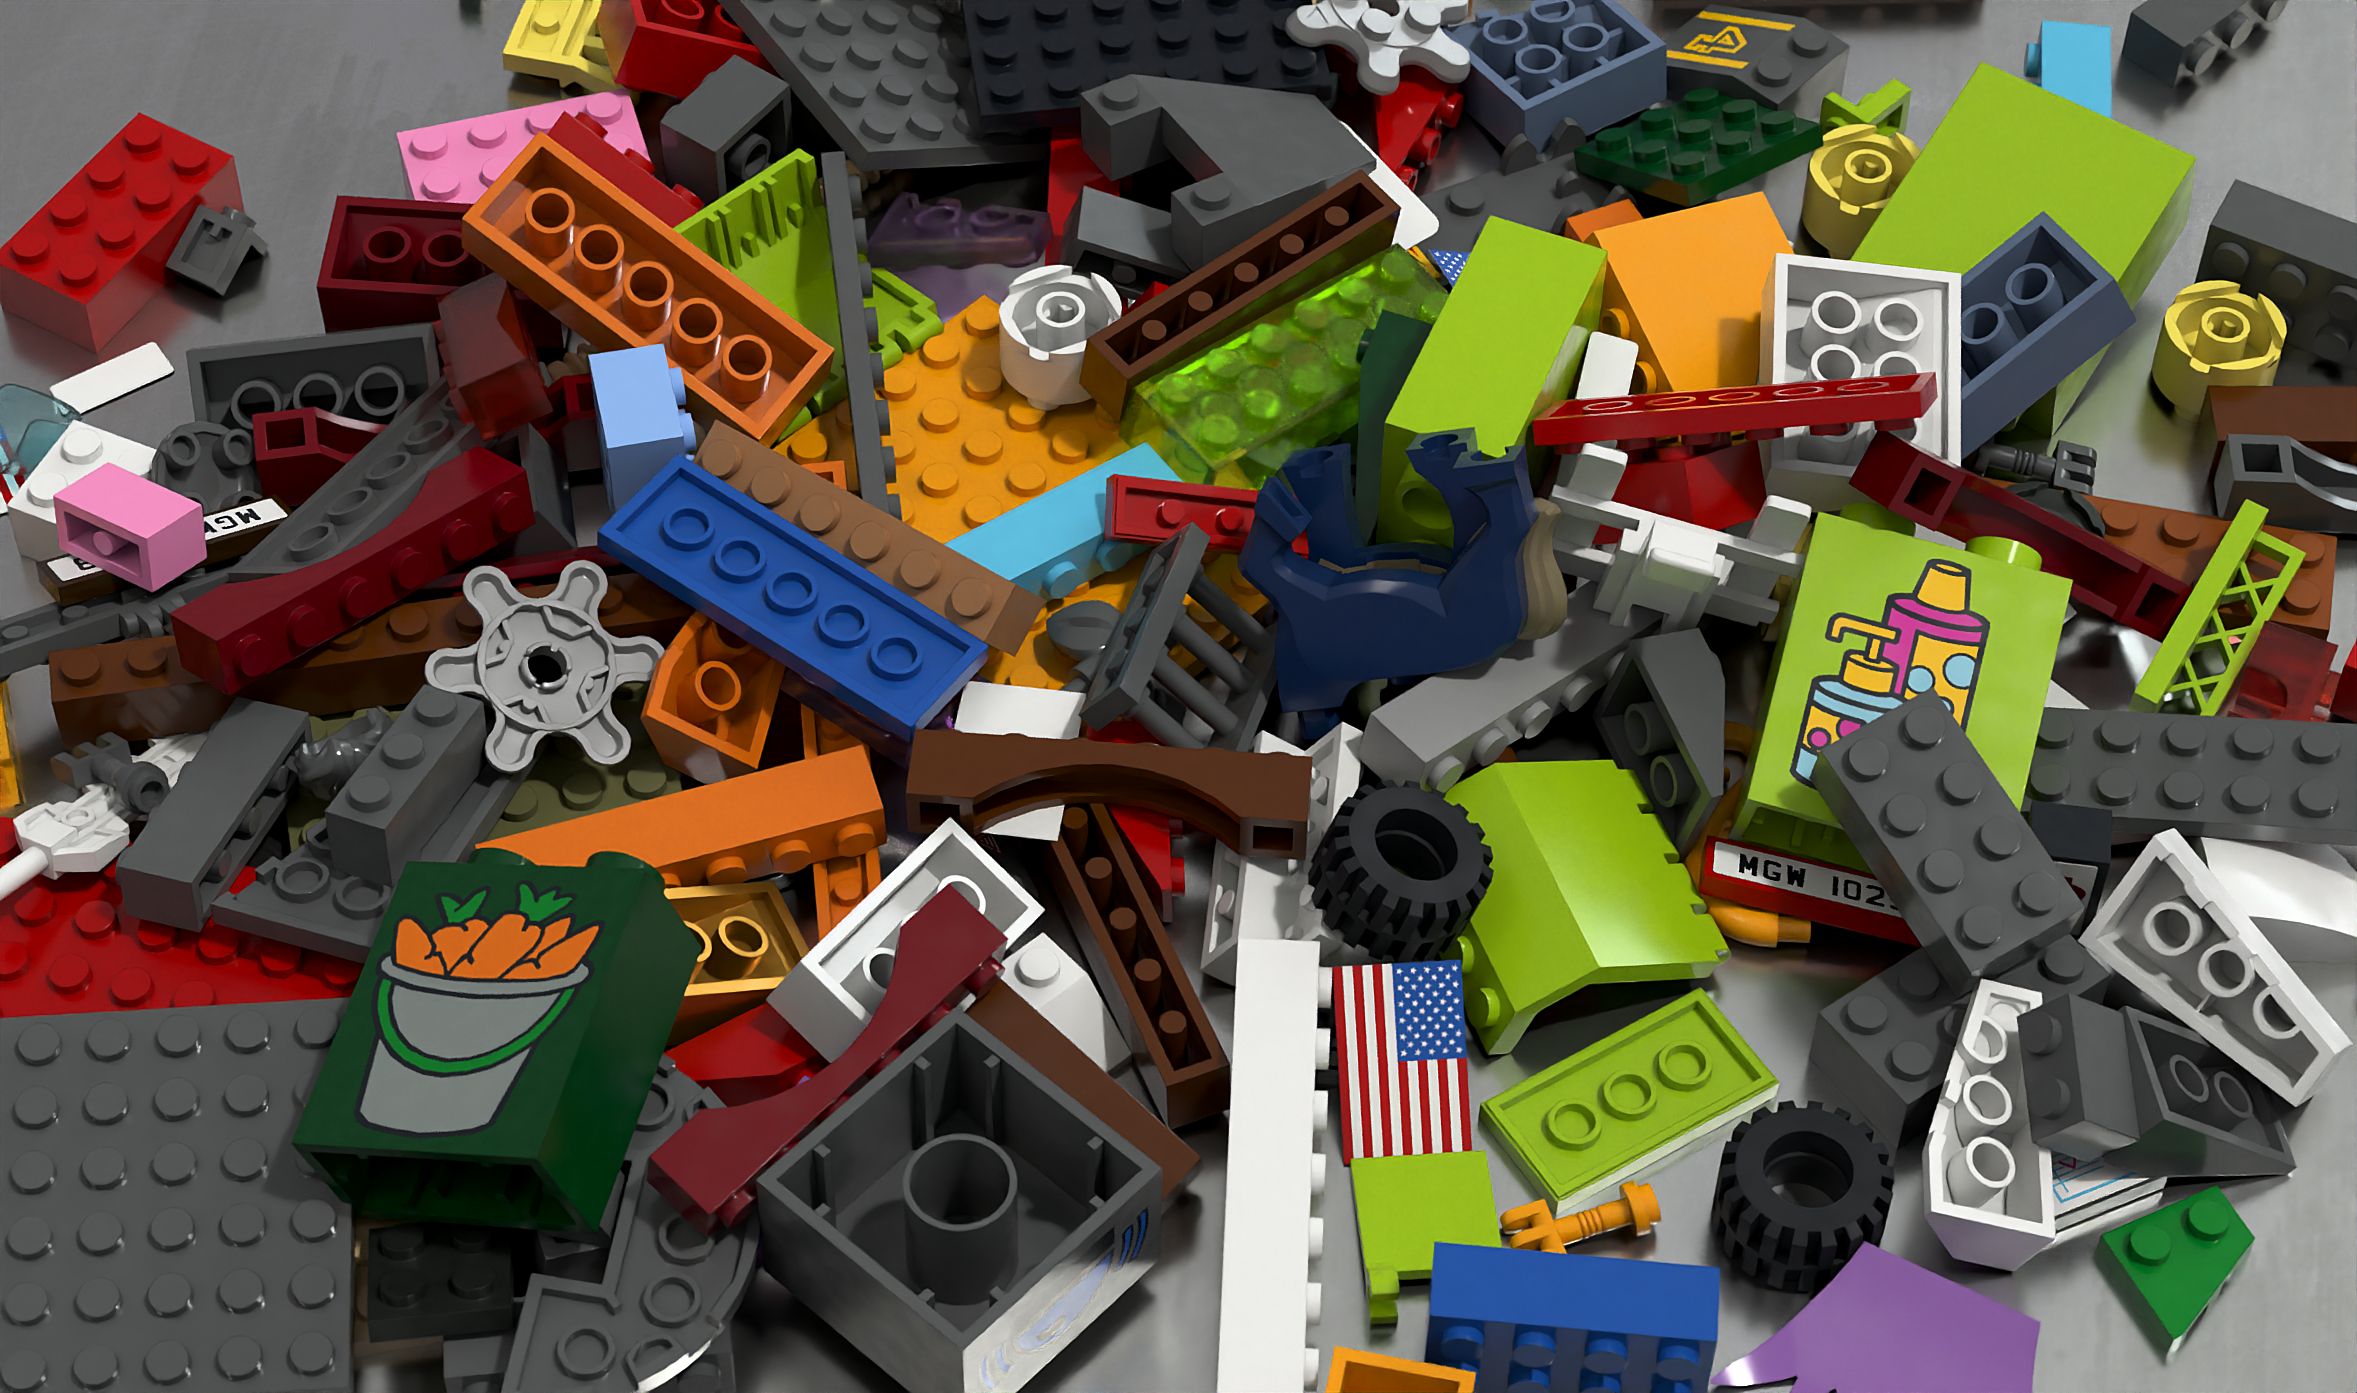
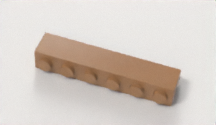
M718 420L714 421L693 460V463L976 638L1014 657L1046 601Z

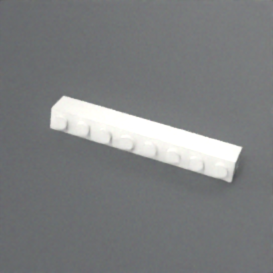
M1238 938L1217 1393L1317 1392L1319 1349L1305 1348L1306 1325H1319L1321 1283L1307 1282L1308 1260H1322L1323 1218L1310 1217L1311 1195L1324 1196L1326 1154L1312 1153L1313 1132H1326L1328 1091L1314 1090L1315 1069L1328 1070L1330 1029L1317 1028V1008L1331 1007L1332 967H1319L1320 941Z

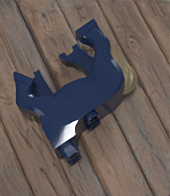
M1475 427L1417 434L1407 447L1405 452L1415 471L1440 491L1451 511L1454 524L1453 550L1440 545L1419 542L1386 543L1365 547L1352 493L1350 443L1293 451L1281 468L1297 499L1277 476L1266 479L1257 495L1254 507L1255 516L1249 535L1238 558V569L1248 582L1269 599L1279 614L1275 642V660L1282 713L1297 712L1303 739L1309 740L1324 737L1343 721L1342 715L1354 711L1359 703L1355 686L1363 681L1387 678L1388 683L1392 685L1410 684L1421 680L1426 674L1465 669L1495 660L1511 647L1517 639L1527 641L1543 639L1558 632L1567 618L1568 597L1561 570L1553 554L1552 538L1555 526L1563 513L1557 503L1533 497L1528 474L1525 444L1505 447L1506 455L1483 461L1481 450L1477 448ZM1305 528L1309 548L1308 560L1295 553L1291 544Z

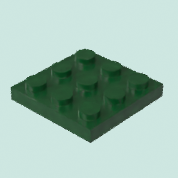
M1701 88L1685 94L1683 101L1670 107L1655 108L1643 112L1640 115V120L1623 128L1603 130L1596 134L1594 141L1573 149L1578 172L1690 208L1824 146L1820 123L1796 117L1792 111H1775L1758 106L1756 101L1751 99L1738 100L1721 95L1718 90L1713 88Z

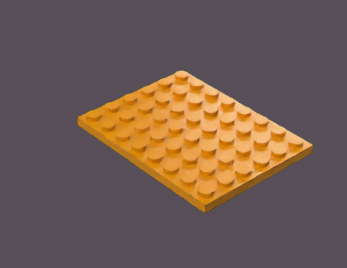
M986 295L981 296L944 323L943 333L929 338L924 343V346L912 354L908 351L903 353V360L884 371L885 389L874 390L875 400L887 399L891 436L880 437L881 447L893 446L897 483L886 484L887 494L899 493L902 521L943 544L1145 442L1153 448L1183 482L1256 490L1145 409L1140 410L1118 424L1094 398L1073 404H1061L1056 409L1048 411L1032 407L1028 403L1027 397L1014 389L1002 372L999 333L1000 305ZM846 397L821 415L815 417L772 450L799 465L844 460L848 492L860 498L848 397ZM1157 546L1130 559L1121 568L1111 572L1107 571L1077 586L1069 595L1059 599L1054 598L1044 603L1016 656L1014 657L989 645L987 662L969 681L1060 690L1069 683L1067 679L1068 671L1079 664V662L1068 657L1054 646L1047 634L1046 620L1064 607L1091 600L1110 603L1120 613L1124 614L1150 553ZM1204 552L1200 561L1204 566L1203 574L1258 623L1261 624L1276 612L1269 599L1240 573L1238 569V558L1240 555ZM1186 593L1182 603L1186 606L1185 614L1226 650H1229L1240 641ZM1180 643L1167 654L1169 658L1193 678L1206 668L1203 663ZM1120 716V717H1118L1117 719H1115V720L1112 721V722L1133 721V720H1132L1131 718H1129V719H1127V720H1124V719ZM1081 719L1078 738L1088 739L1087 722Z

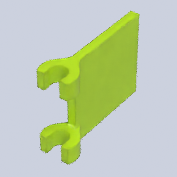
M1486 1150L1350 1159V1173L1365 1271L1370 1324L1398 1323L1396 1300H1399L1400 1296L1398 1280L1431 1278L1435 1242L1502 1248Z

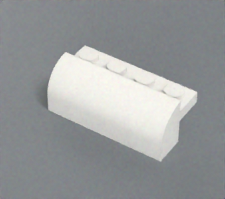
M1342 721L1306 751L1264 730L1253 738L1248 752L1270 753L1279 751L1296 756L1313 757L1306 860L1239 856L1216 838L1200 971L1236 987L1238 938L1320 941L1319 967H1327L1328 955H1333L1342 946L1345 934L1339 929L1331 931L1323 921L1326 911L1316 909L1311 895L1315 888L1308 884V872L1313 865L1311 862L1312 857L1340 806L1348 796H1354L1362 779L1364 763L1358 758L1357 753L1364 734L1363 731Z

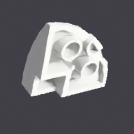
M2185 836V841L2285 962L2357 963V871L2328 844Z

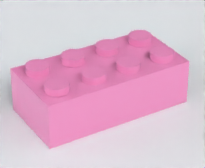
M627 88L396 133L403 179L409 200L475 204L539 131L547 135L564 111L574 118L578 112H583L594 119L608 132L604 140L622 154L627 148H631L650 162L651 160Z

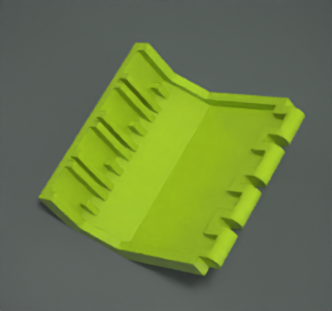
M798 148L672 228L835 349L828 379L774 442L776 444L812 420L810 411L815 415H821L848 397L826 211L822 203L815 159ZM859 254L858 263L870 262L873 285V298L863 299L864 308L876 307L879 343L869 344V352L882 354L883 371L903 360L902 350L912 354L924 346V343L929 338L943 333L944 326L938 317L936 302L865 255Z
M1613 760L1494 763L1444 792L1446 794L1444 800L1453 806L1459 803L1469 812L1466 819L1470 823H1479L1485 833L1481 843L1491 846L1493 860L1489 867L1494 872L1492 882L1486 890V895L1454 945L1445 953L1438 951L1441 961L1461 959L1464 1007L1467 1011L1468 1019L1475 1027L1488 1055L1511 1053L1538 1011L1588 984L1708 978L1716 966L1725 963L1731 957V951L1713 917L1710 914H1704L1707 906L1700 893H1698V889L1685 865L1677 863L1680 856L1659 816L1651 813L1653 805L1634 770L1618 769ZM1394 867V868L1396 869V871H1398L1399 873H1401V874H1403V875H1405V876H1407V877H1410L1407 873H1405V872L1402 871L1401 869H1399V868H1397V867Z

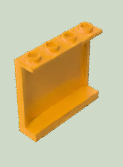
M1763 191L1593 231L1583 243L1608 250L1598 331L1635 342L1639 347L1629 388L1630 395L1755 385L1760 364L1761 292L1775 253L1795 255ZM1732 431V441L1743 440L1745 431Z

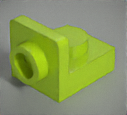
M1893 78L1875 93L1870 92L1858 102L1857 106L1835 92H1830L1822 99L1819 119L1822 136L1843 126L1867 124L1877 126L1875 134L1894 139L1895 132L1902 134L1906 129L1912 89Z

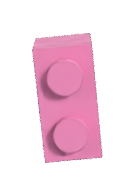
M107 462L53 495L59 548L150 592L158 590L207 558L202 504L112 463Z

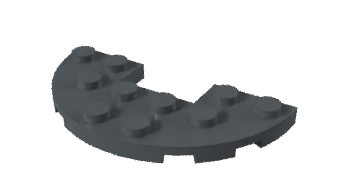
M662 1054L620 1171L629 1174L603 1283L601 1285L531 1273L501 1393H646L684 1370L705 1352L726 1328L743 1300L750 1285L759 1252L761 1229L758 1202L752 1211L735 1227L729 1229L722 1224L706 1239L646 1181L649 1156L700 1109L726 1107L709 1087L706 1089L701 1088L690 1077L677 1070L676 1061Z

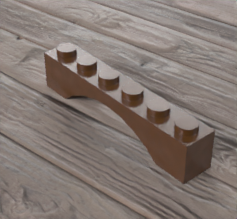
M951 728L940 730L915 729L906 787L908 832L932 834L951 817L969 836L975 837L1002 821L1038 809L1074 803H1114L1147 808L1184 820L1216 837L1239 856L1306 860L1313 757L1296 756L1279 751L1253 753L1226 751L1218 747H1205L1202 749L1168 747L1150 742L1125 744L1096 742L1087 738H1072L1068 740L1028 737L1019 733L1004 735L968 733Z

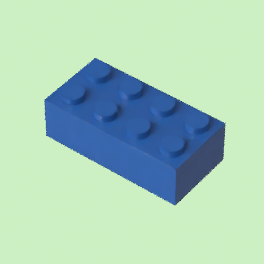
M1435 1242L1423 1362L1476 1372L1474 1393H1707L1718 1343L1720 1267Z

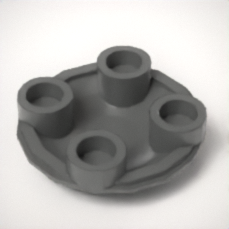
M205 421L180 425L161 440L152 459L151 482L202 504L203 514L263 498L256 463L255 443L250 434L244 430L233 429L230 431L223 425Z

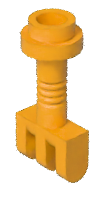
M1629 1181L1619 1185L1621 1199L1599 1205L1596 1209L1590 1208L1589 1211L1584 1210L1583 1213L1578 1212L1576 1215L1571 1214L1553 1220L1544 1198L1506 1211L1501 1215L1500 1222L1505 1234L1513 1235L1509 1239L1511 1249L1566 1253L1565 1245L1581 1241L1583 1238H1589V1235L1601 1234L1602 1231L1609 1232L1630 1225L1636 1237L1651 1232V1225L1661 1222V1213L1651 1185L1645 1183L1637 1186L1635 1181Z

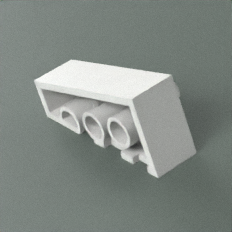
M2175 828L2153 836L2078 940L2080 944L2295 1107L2316 1094L2353 1044Z

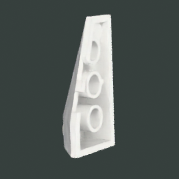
M1980 979L1974 985L1922 1152L1924 1214L1926 1220L1952 1258L2014 1272L2056 1239L2051 1149L2032 1143L2017 1016L2042 1005V993L1986 979Z

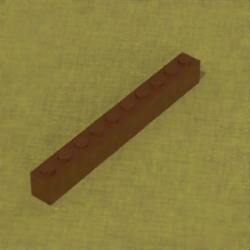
M637 572L607 576V591L599 603L597 614L602 628L610 635L618 638L651 637L658 641L666 650L696 609ZM558 583L518 588L516 590L528 598L538 599L554 592ZM464 596L391 605L229 696L182 668L174 635L49 651L51 703L64 750L74 749V747L84 742L97 746L96 738L107 732H112L126 741L207 731L216 720L222 719L237 697L308 712L309 716L368 709L378 705L382 707L410 703L424 684L428 685L424 676V669L430 655L444 648L462 649L474 645L480 639L483 627L480 618L467 604ZM537 655L528 660V668L537 679V684L542 685L543 682H555L562 678L561 667L553 658Z

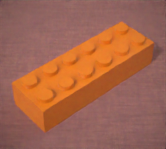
M539 131L462 217L463 249L602 353L663 343L668 367H680L682 372L686 404L677 405V408L684 409L685 414L690 413L692 420L708 432L714 421L718 420L770 448L830 375L835 349L542 131Z

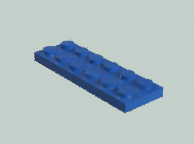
M679 453L597 531L598 548L908 743L914 739L915 729H923L987 662L988 644Z

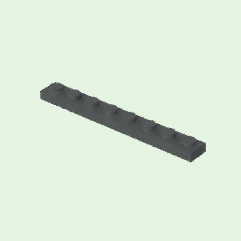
M845 151L821 153L823 195L859 495L864 501L902 521L899 493L887 494L886 484L897 483L893 446L881 447L880 440L881 436H891L887 399L875 400L874 390L885 389L882 354L869 352V344L879 343L876 307L864 308L863 299L873 298V285L870 262L858 263L859 254H868L865 219H853L852 211L862 210L859 174L847 175Z

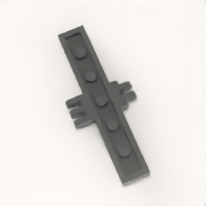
M246 555L185 572L154 592L137 586L66 608L61 607L57 602H53L0 620V683L9 679L11 674L39 664L49 665V651L116 643L137 635L143 639L164 636L163 628L171 635H174L169 613L222 584L232 583L227 572Z

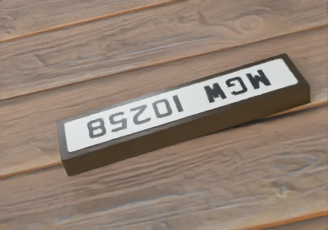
M276 494L203 514L207 558L186 572L247 555L287 519L293 511ZM69 553L36 563L40 584L63 608L138 587V585Z

